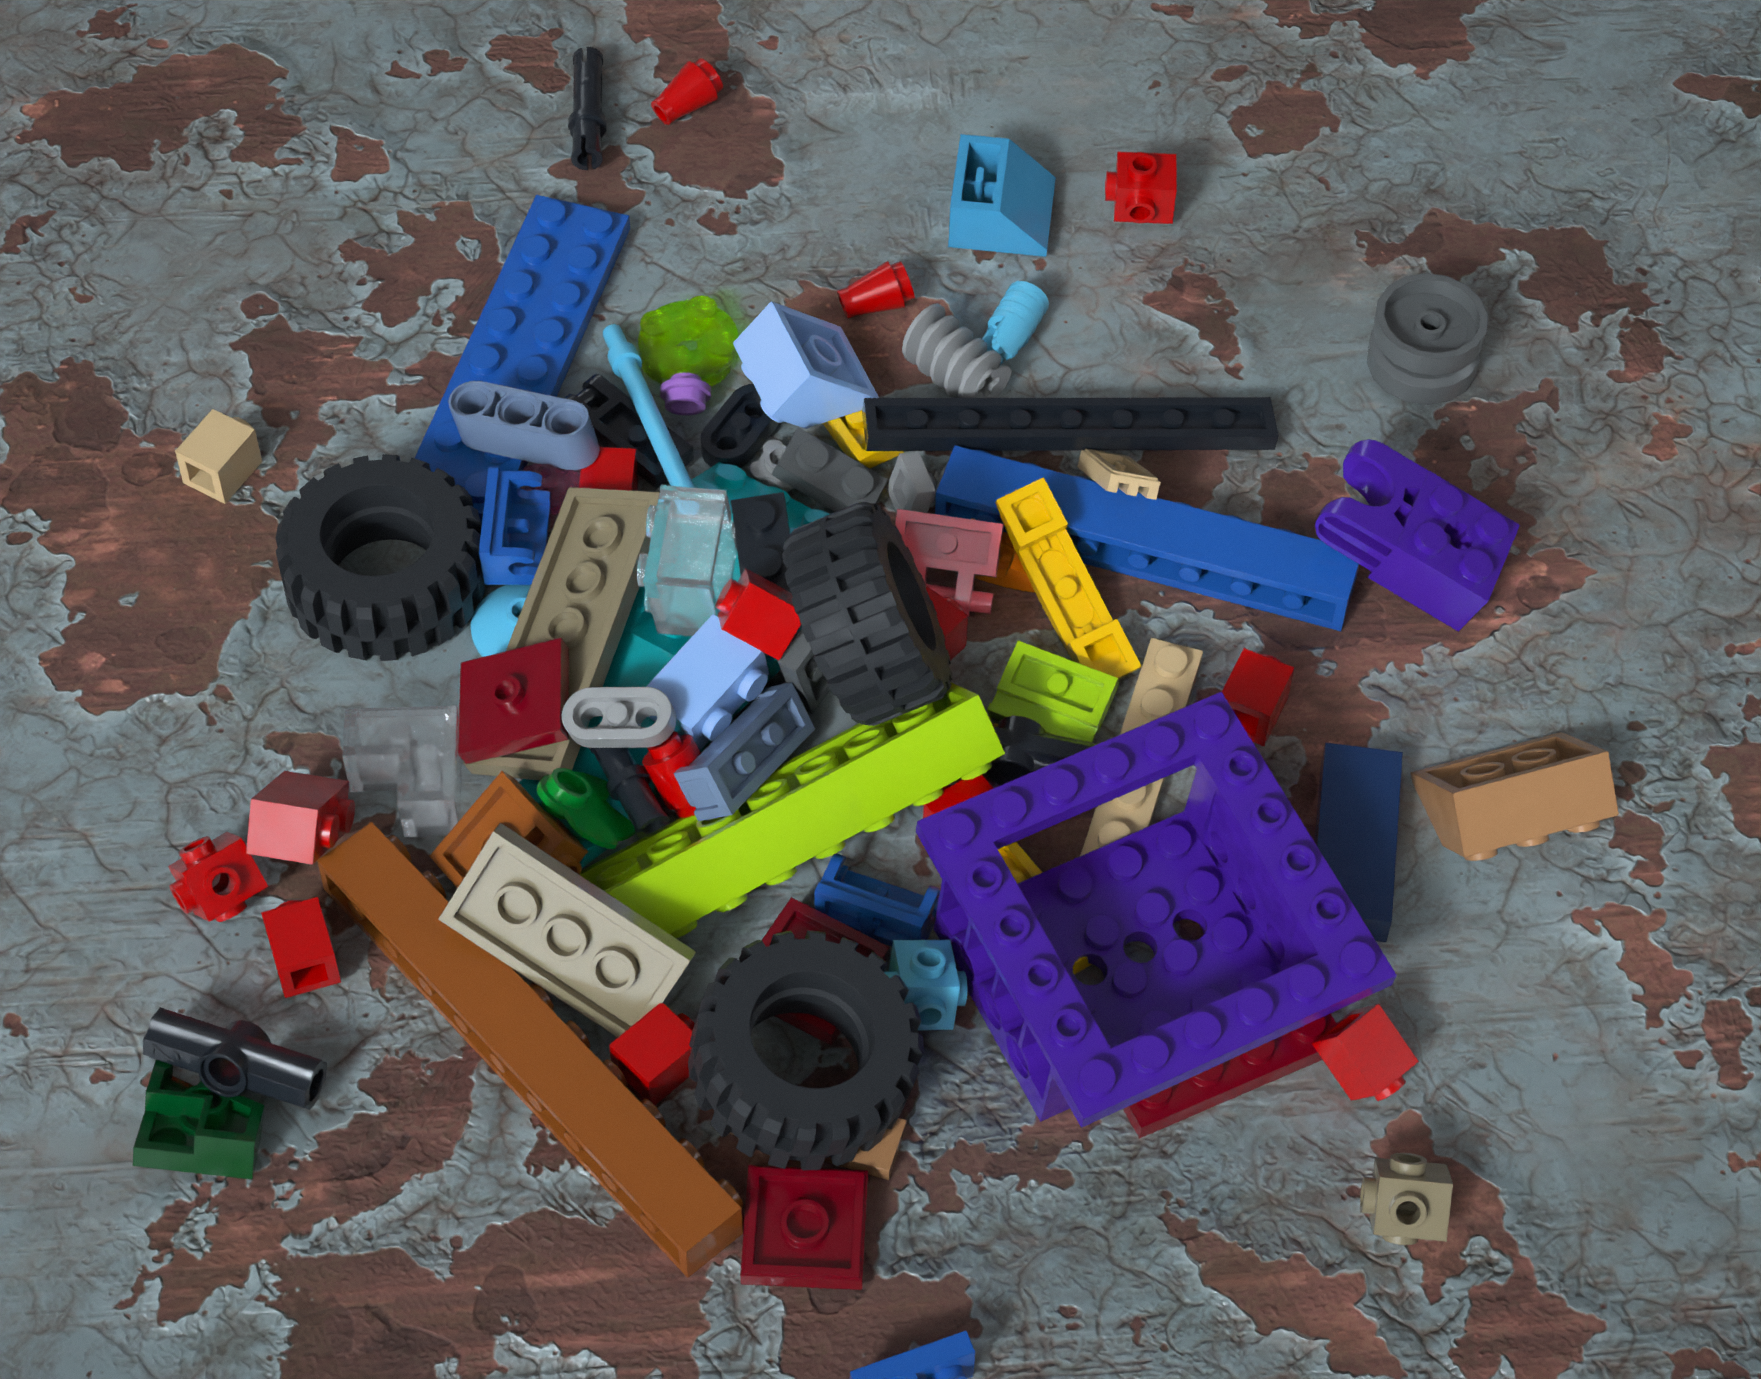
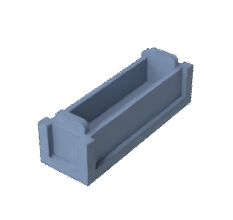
M792 682L764 688L755 700L689 766L681 767L674 773L688 803L692 807H696L694 814L698 821L733 815L815 730Z

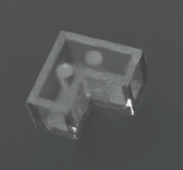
M457 705L345 709L342 756L350 792L397 790V804L404 837L447 836L461 819L462 759L458 755L459 716Z

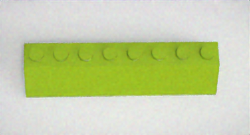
M951 683L950 689L940 700L875 726L858 723L781 764L733 815L698 821L695 815L688 818H680L668 824L659 833L642 838L581 871L580 876L674 938H679L696 928L698 925L696 920L712 911L725 912L741 905L748 897L746 893L762 884L776 885L791 878L797 872L796 866L814 856L816 859H823L836 854L846 846L845 840L863 830L865 832H874L886 827L894 821V813L911 804L913 806H922L936 800L943 794L942 788L957 779L970 780L986 773L992 767L991 761L1004 755L1005 752L979 695Z

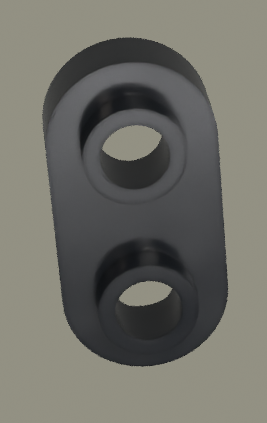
M754 384L744 385L735 390L701 433V454L704 461L710 467L721 462L742 468L750 461L779 423L772 420L763 411L760 405L762 399ZM758 415V416H761V417H759V418H751V417H749V416Z

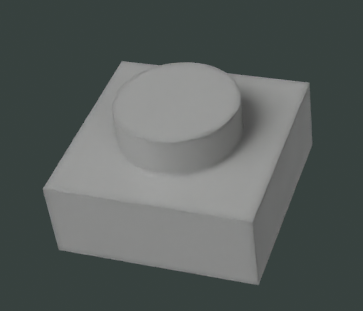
M919 452L900 453L886 486L896 512L897 509L928 513L931 503L936 498L937 487L935 478L932 473L927 471Z

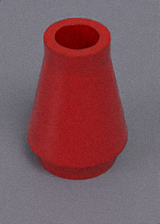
M699 58L694 63L687 61L662 93L651 102V107L664 124L670 125L676 119L718 99L717 93L723 89V82L716 70L706 60Z
M886 261L849 286L837 291L841 307L847 319L857 315L905 308V302L915 299L909 276L901 261L891 265Z

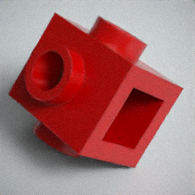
M1117 152L1115 172L1106 171L1105 201H1114V222L1173 224L1177 192L1176 154Z
M225 832L213 840L209 836L199 838L179 851L181 859L168 866L176 882L169 885L170 890L185 914L193 911L195 915L208 922L216 919L217 922H223L241 913L247 907L245 900L268 887L252 855L246 854L247 846L241 837Z

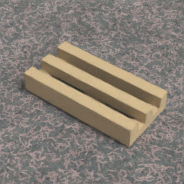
M1087 448L1081 450L1077 467L1106 491L1117 493L1119 488L1126 495L1137 496L1139 492L1148 499H1157L1161 482L1131 457Z

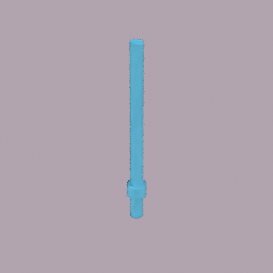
M608 325L603 330V338L609 349L607 358L614 374L622 378L682 512L685 514L696 513L701 508V500L640 370L642 360L632 343L627 342L619 325Z

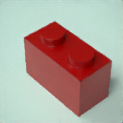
M290 771L282 772L251 798L246 854L313 865L325 852L333 848L345 833H349L355 815V802L348 799L349 781Z

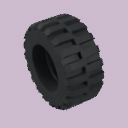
M383 454L382 460L369 461L367 455L353 458V464L341 468L338 463L325 469L322 479L316 480L313 477L299 490L300 499L293 497L283 511L284 519L277 527L275 538L278 548L276 549V556L290 612L293 617L298 619L300 628L310 638H320L321 646L335 653H340L342 649H346L349 657L366 661L368 655L380 656V661L397 660V654L410 652L413 657L427 652V645L435 641L438 645L454 636L453 627L455 625L462 628L474 615L473 606H477L481 602L485 591L479 557L481 522L478 510L473 507L472 498L464 487L458 484L455 485L454 477L445 471L437 468L432 472L429 463L415 458H411L410 462H403L398 455ZM380 540L407 541L426 550L412 565L398 572L386 575H359L338 566L355 549Z
M858 502L794 529L784 542L783 548L785 551L782 554L783 563L787 570L785 572L787 585L793 597L791 600L802 624L801 629L807 643L809 642L814 653L817 666L823 672L831 692L839 699L843 710L849 713L852 720L856 723L875 726L942 699L952 685V671L949 667L951 661L945 646L946 640L943 630L939 625L934 604L926 590L923 577L914 563V558L909 548L904 544L902 535L896 525L891 523L889 515L884 510H881L877 504Z
M808 930L805 939H794V934L791 931L773 934L769 946L766 947L763 941L756 940L742 948L739 960L737 958H728L718 969L715 981L707 986L689 1046L692 1048L688 1059L689 1078L697 1082L694 1096L700 1109L708 1111L713 1108L714 1110L711 1126L721 1137H726L730 1132L738 1137L739 1141L736 1149L749 1157H752L755 1150L770 1155L768 1165L784 1169L788 1160L801 1161V1169L803 1171L820 1170L825 1158L831 1157L834 1165L839 1166L854 1160L858 1148L868 1152L881 1142L886 1129H892L904 1108L920 1071L917 1066L923 1055L924 1038L919 1033H916L921 1023V1018L917 1005L912 1002L904 1003L909 989L900 976L894 975L889 978L884 973L887 962L874 952L868 958L856 951L857 942L845 937L841 938L840 944L825 941L826 933ZM805 1013L817 1016L831 1023L847 1038L855 1052L858 1071L854 1077L846 1082L828 1088H806L791 1084L771 1072L761 1061L753 1046L751 1032L757 1024L778 1014Z

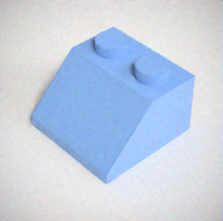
M771 301L733 342L743 362L741 365L742 371L753 382L762 399L760 405L763 411L778 423L787 422L807 429L861 411L864 398H879L845 333L840 326Z

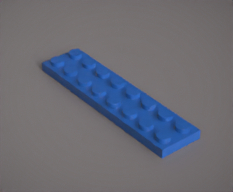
M536 195L415 456V459L429 463L432 472L439 468L454 477L455 485L458 484L466 489L472 498L473 507L478 510L481 525L488 467H499V471H525L528 461L482 452L467 447L462 442L449 408L448 400L450 394L456 387L465 382L484 381L557 397L630 231L629 215Z

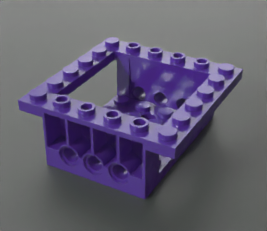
M1222 692L917 821L915 832L942 878L934 931L939 940H950L957 971L965 972L967 990L1040 1122L1071 1109L1080 1127H1085L1393 985L1397 976ZM1192 765L1197 769L1183 812L1018 884L998 849ZM1182 919L1193 920L1201 926L1204 935L1197 940H1185L1176 934L1173 924ZM1129 942H1143L1153 950L1154 958L1145 963L1134 962L1126 956L1123 947ZM1082 957H1087L1089 964L1097 966L1103 972L1104 980L1096 985L1081 983L1073 973L1074 963Z

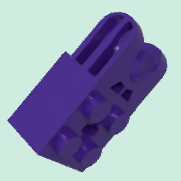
M1367 439L1355 443L1350 447L1344 459L1343 477L1350 486L1366 499L1369 505L1348 497H1341L1331 501L1323 507L1315 522L1317 536L1326 545L1370 570L1369 579L1459 632L1489 601L1520 525L1379 441Z

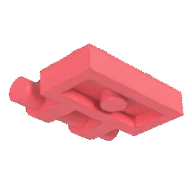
M897 509L895 525L902 535L904 544L909 548L914 558V563L919 573H921L925 584L928 568L958 572L956 588L926 584V587L928 586L942 597H949L955 600L968 617L970 612L991 614L994 593L974 591L975 575L996 578L1004 524Z

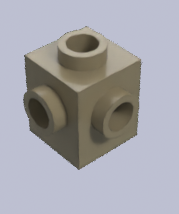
M1394 1153L1390 1159L1375 1158L1373 1178L1363 1177L1360 1190V1213L1369 1214L1373 1235H1381L1385 1241L1398 1245H1413L1418 1242V1239L1447 1242L1453 1182L1447 1164L1427 1163L1426 1158L1412 1153Z

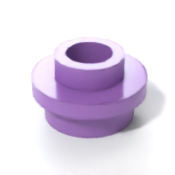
M677 373L672 375L670 380L661 384L660 397L665 401V409L677 415H696L706 409V402L711 398V386L702 381L701 377L696 374Z

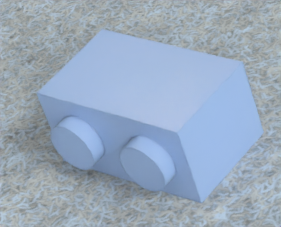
M712 614L646 687L656 688L668 697L676 713L674 731L678 735H691L697 747L701 750L709 740L714 741L729 727L732 715L745 701L750 702L762 692L767 683L769 671L765 653L723 631L719 618ZM649 716L650 719L656 722L657 716Z

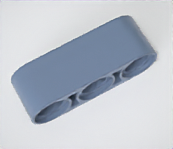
M484 381L465 382L456 387L450 394L448 400L449 408L462 442L471 449L565 470L586 468L599 455V443L588 410L582 403Z

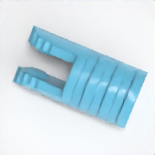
M1026 281L1012 283L1007 289L1006 294L1002 297L1000 304L996 307L994 314L990 317L988 329L982 340L987 343V351L995 350L1001 355L1000 365L1003 363V360L1015 357L1018 351L1026 346L1037 325L1041 322L1043 315L1048 310V298L1040 288Z

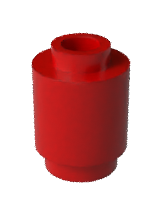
M673 731L670 737L663 743L654 747H647L649 752L643 758L642 763L666 807L670 810H675L678 817L688 818L695 815L696 807H692L688 803L674 773L681 767L689 766L701 752L691 735H678L676 731Z

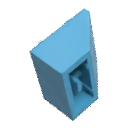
M960 134L950 203L948 247L1046 257L1056 177L1010 139Z

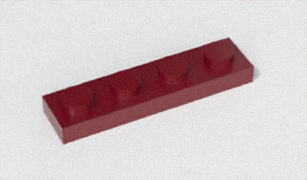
M1330 1013L1124 1108L1123 1111L1140 1139L1323 1060L1312 1045V1042L1334 1026L1336 1021Z

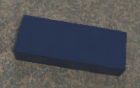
M1325 742L1320 767L1315 844L1375 941L1387 942L1392 924L1403 752Z

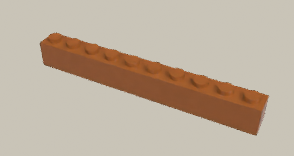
M371 822L318 859L317 862L323 887L330 897L687 1278L743 1234V1202L733 1186L724 1179H720L717 1182L703 1168L704 1161L697 1149L685 1138L677 1141L665 1128L666 1122L657 1107L646 1098L639 1101L627 1089L628 1083L621 1070L609 1059L601 1062L590 1050V1042L582 1029L572 1020L564 1023L555 1014L553 1003L543 988L534 982L528 985L516 973V970L438 920L449 903L445 899V890L431 872L426 870L421 874L411 863V856L399 838L393 834L386 837Z

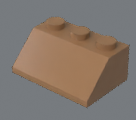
M1563 732L1410 772L1414 788L1442 846L1469 861L1492 858L1498 854V848L1512 844L1522 847L1540 845L1549 840L1548 834L1563 830L1574 833L1591 831L1600 826L1599 820L1619 815L1608 751Z

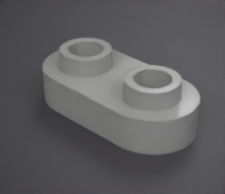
M591 687L581 689L569 697L562 710V722L571 738L583 747L647 748L657 746L670 737L676 726V713L668 697L662 691L653 687ZM657 716V720L652 726L641 727V723L645 718ZM593 717H603L602 722L594 728L587 727L589 720Z

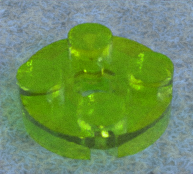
M700 295L690 300L666 304L656 310L645 313L641 318L638 352L642 360V368L651 379L662 384V378L670 380L672 375L686 372L696 374L701 377L702 381H705L710 386H714L727 377L731 372V364L738 358V353L733 345V342L739 337L738 329L732 318L725 311L717 308L714 299L708 296ZM686 340L697 342V348L694 350H688L685 345H676Z

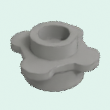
M779 440L765 442L760 459L750 465V474L755 480H760L766 486L777 487L787 492L794 488L771 475L786 445H783Z

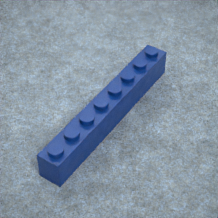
M956 445L953 448L936 491L935 514L966 519L974 518L980 521L1004 524L996 506V500L1044 477L1068 523L1066 530L1084 564L1333 630H1342L1360 564L1326 545L1321 540L1295 534L1287 529H1276L1245 521L1237 516L1222 515L1202 510L1183 502H1172L1160 498L1156 500L1148 499L1139 492L1137 496L1126 495L1119 488L1117 493L1109 492L1095 481H1091L1086 477L1071 476L1041 468L1033 463H1021L994 456L983 450H971Z

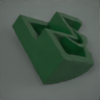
M155 1060L146 1089L145 1112L133 1147V1166L252 1180L261 1139L264 1105L245 1096H220L210 1091L202 1081L194 1086L174 1077L173 1065Z

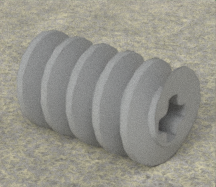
M931 304L922 310L913 320L904 337L902 346L904 358L913 365H917L920 372L930 376L932 382L937 386L945 388L946 394L952 398H998L1005 389L1012 372L1009 366L999 367L1001 355L995 350L987 351V343L980 338L973 339V331L966 326L959 328V320L953 315L945 316V308L940 304Z

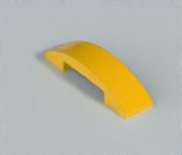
M1044 477L997 499L995 502L1023 569L1072 661L1118 679L1140 669L1142 666L1118 619H1112L1066 530L1068 523Z

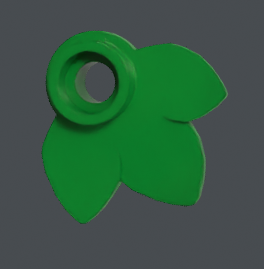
M556 768L550 775L543 776L538 783L537 794L542 800L544 809L559 819H566L578 834L591 843L603 848L615 849L618 841L626 840L635 835V828L631 821L606 801L610 795L606 789L607 781L588 773L572 771L567 768Z

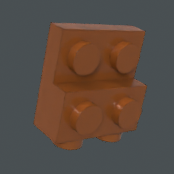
M501 771L430 854V858L458 888L492 832L500 823L579 875L582 870L579 862L589 851L557 817L544 811L514 777Z

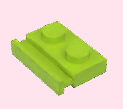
M1017 641L997 686L995 697L987 708L988 716L999 721L1009 716H1023L1039 723L1047 734L1093 743L1119 687V680L1117 677Z

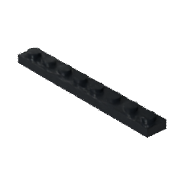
M1271 397L864 398L862 408L866 451H953L955 445L971 450L1079 451L1085 450V448L1092 450H1275L1279 437Z

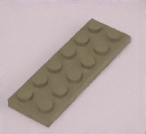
M568 488L506 651L562 638L569 647V697L581 689L603 687L670 505L662 492ZM568 733V740L470 764H466L463 761V764L472 774L498 776L503 771L514 778L541 780L543 776L550 775L556 768L572 770L581 745L577 744Z

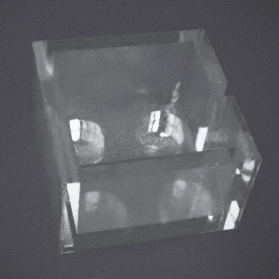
M661 485L657 506L650 505L648 508L646 535L647 538H651L649 553L640 554L637 566L638 586L645 587V611L652 613L659 634L693 636L712 614L718 617L720 610L715 605L722 589L733 577L737 554L736 531L733 520H731L732 514L726 490Z

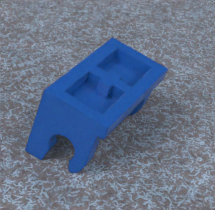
M488 467L479 545V557L485 585H531L548 543L552 500L549 491L536 489L527 491L520 487L541 486L543 476L539 473L532 471H499V467Z
M837 853L832 856L821 881L818 882L814 891L816 910L889 946L893 945V940H928L935 924L940 888L930 885L924 896L850 871L848 866L843 865L846 856Z

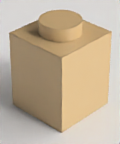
M214 409L208 413L175 450L183 483L224 504L230 500L262 463L255 429L239 417L231 418Z

